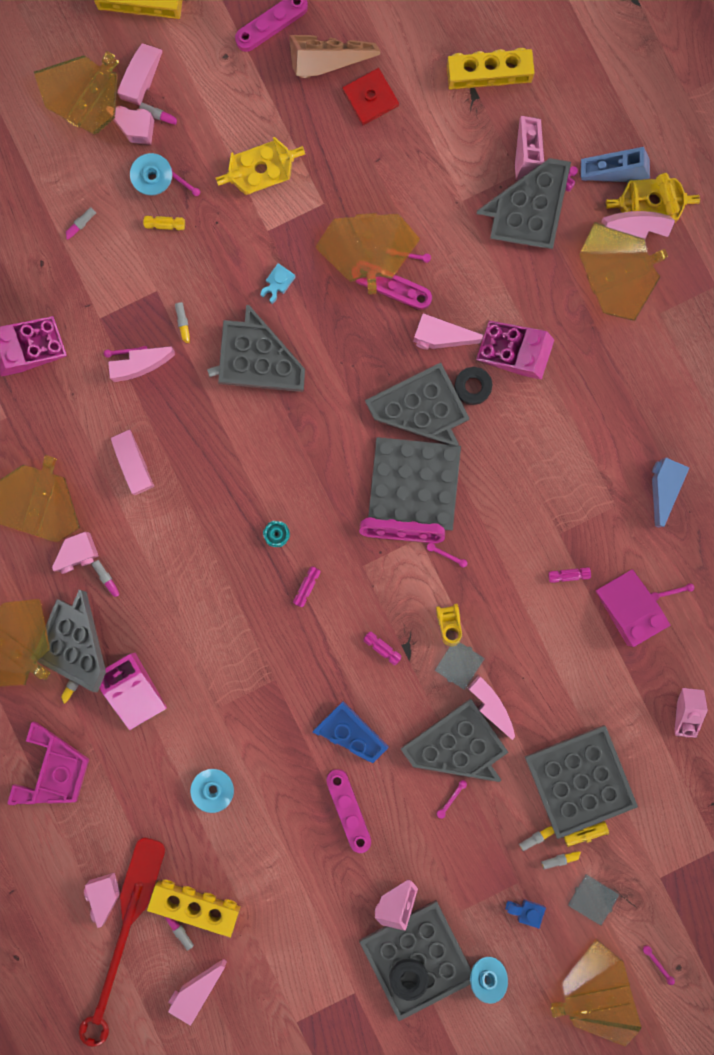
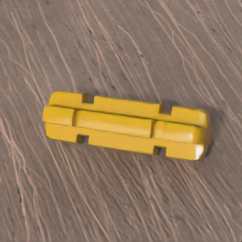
M668 173L660 174L656 177L658 186L661 187L659 190L664 205H667V214L674 215L679 212L680 208L678 203H675L677 199L672 184L669 183Z
M144 216L143 224L147 229H153L154 227L156 229L173 230V228H176V230L185 229V219L183 217L173 219V217L156 216L153 218V216Z

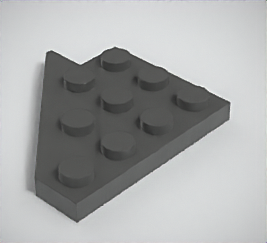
M548 158L479 208L476 214L494 217L490 239L553 249L571 162Z
M246 305L245 322L223 321L218 384L303 392L305 368L250 305Z
M442 363L365 400L375 421L453 446H459V443L451 429L470 420Z
M78 590L73 605L62 600H56L32 659L86 689L98 692L106 674V669L87 592Z
M471 698L400 748L413 767L500 782L501 778L491 765L509 753Z

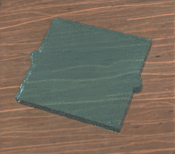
M459 642L456 646L449 647L435 671L447 678L448 682L452 681L465 690L485 658L474 652L472 647H466Z
M586 874L579 887L575 888L576 892L568 906L602 926L609 912L613 911L612 907L619 894Z

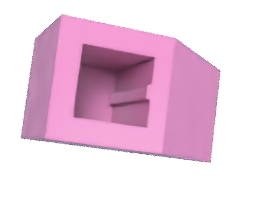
M123 106L109 107L108 112L113 121L130 143L151 145L154 128V118L151 112L145 109H137V111L128 110Z
M83 532L65 539L52 566L53 571H61L64 574L74 570L73 566L80 563L82 566L93 563V559L99 556L91 534Z
M682 688L677 701L675 736L697 738L708 711L704 690Z
M115 873L89 880L84 888L85 899L90 902L92 908L90 916L92 921L96 922L97 928L102 927L120 895Z

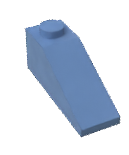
M644 147L581 159L582 180L629 182L630 180L650 178V159Z
M663 458L660 462L657 461L652 470V473H654L652 478L655 526L658 528L665 526L689 470V467L668 458Z

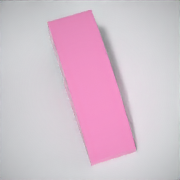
M141 44L133 56L117 93L121 100L141 105L146 89L149 90L162 54L161 49Z
M631 211L603 217L601 222L608 228L645 239L648 231L668 237L675 220L669 215L657 212Z
M172 347L129 351V360L108 362L110 379L113 382H119L149 373L175 356V351Z
M131 430L112 437L111 441L131 493L137 495L155 487Z
M478 675L468 686V689L483 702L478 710L513 740L515 734L505 707L493 689Z

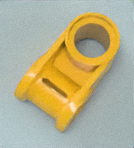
M458 604L445 608L437 606L436 613L442 641L447 646H456L462 637ZM448 631H455L458 638L456 640H449L446 637V633Z

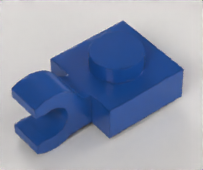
M524 899L522 905L507 901L505 910L509 914L518 916V922L540 929L546 907Z

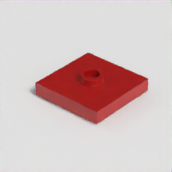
M380 68L342 87L362 126L399 106V102Z

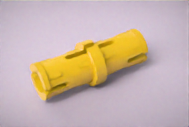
M602 821L564 836L567 847L584 841L589 843L591 839L608 835L609 830L606 822Z

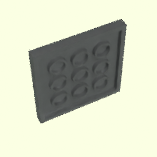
M377 437L368 518L372 517L379 520L393 519L400 522L415 521L422 524L436 523L445 530L452 531L461 446Z
M605 725L524 756L557 839L638 807Z
M437 900L412 912L406 931L384 926L359 939L398 1021L471 984L470 975L472 969ZM411 958L425 966L428 972L429 984L422 997L406 1001L393 993L390 987L389 976L397 962ZM409 971L405 972L400 980L403 986L411 988L416 985L418 977L414 972Z

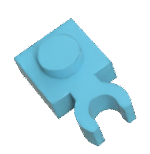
M278 263L266 279V282L270 285L262 289L261 297H264L266 293H272L273 295L269 301L273 304L277 299V292L280 291L284 294L295 279V274Z

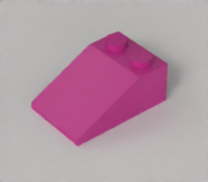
M633 569L595 590L627 646L635 647L671 626L660 606Z

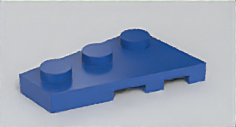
M344 701L312 731L329 739L330 742L336 745L339 744L345 747L350 752L371 763H374L389 747Z

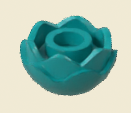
M271 521L263 530V537L269 546L281 547L289 540L290 531L284 522Z

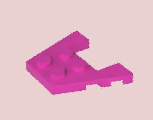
M31 722L26 741L47 747V751L35 790L14 784L7 804L76 802L89 758L39 723Z

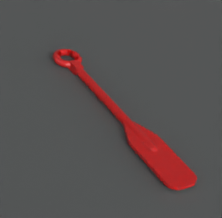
M141 838L135 845L120 894L122 928L94 1016L87 1017L79 1027L80 1039L89 1047L102 1045L109 1035L108 1024L103 1019L127 937L131 925L150 903L165 855L163 843L151 838ZM92 1021L93 1024H101L104 1029L100 1035L101 1040L95 1041V1039L90 1037L87 1039L84 1033H86L88 1022Z

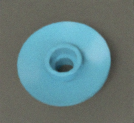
M148 153L134 161L130 169V179L133 186L140 193L157 195L169 187L172 181V169L164 157ZM155 174L156 178L154 180H150L149 176Z
M204 770L194 778L191 784V798L194 804L202 811L208 813L222 811L232 801L234 795L233 782L221 770ZM210 786H215L217 792L211 793L209 790Z
M493 957L479 959L474 964L470 975L472 991L484 1003L492 1004L500 1001L508 987V976L503 964Z

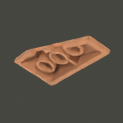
M290 35L289 38L292 68L296 76L301 78L318 76L380 55V49L376 43L349 40L347 44L336 40V38H329L328 41H319L317 36Z

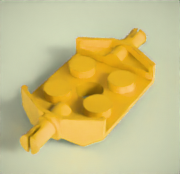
M273 137V141L235 155L232 152L229 172L215 178L218 186L231 182L241 192L248 195L289 180L294 158L306 154L303 146L288 150L277 138ZM264 164L267 170L264 173H257L255 171L257 165Z
M670 178L669 183L672 184L677 199L675 203H678L680 210L678 213L669 216L676 223L685 205L699 204L700 195H687L682 184L676 178ZM656 179L630 180L619 199H606V209L619 208L622 213L647 211L668 215L666 211L667 205H664L659 190L661 187L658 186ZM657 195L660 202L658 204L651 203L649 196Z

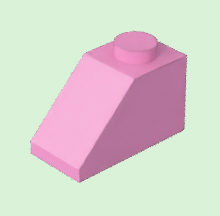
M406 880L381 896L380 903L375 908V919L381 925L406 931L418 891L415 884L410 880Z

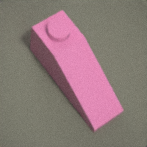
M520 117L515 158L516 180L521 179L544 162L541 119Z
M422 314L413 342L417 343L418 347L428 350V348L436 349L480 344L483 335Z
M222 959L184 984L179 992L175 990L168 1002L171 1004L168 1012L191 1026L223 972L227 961Z

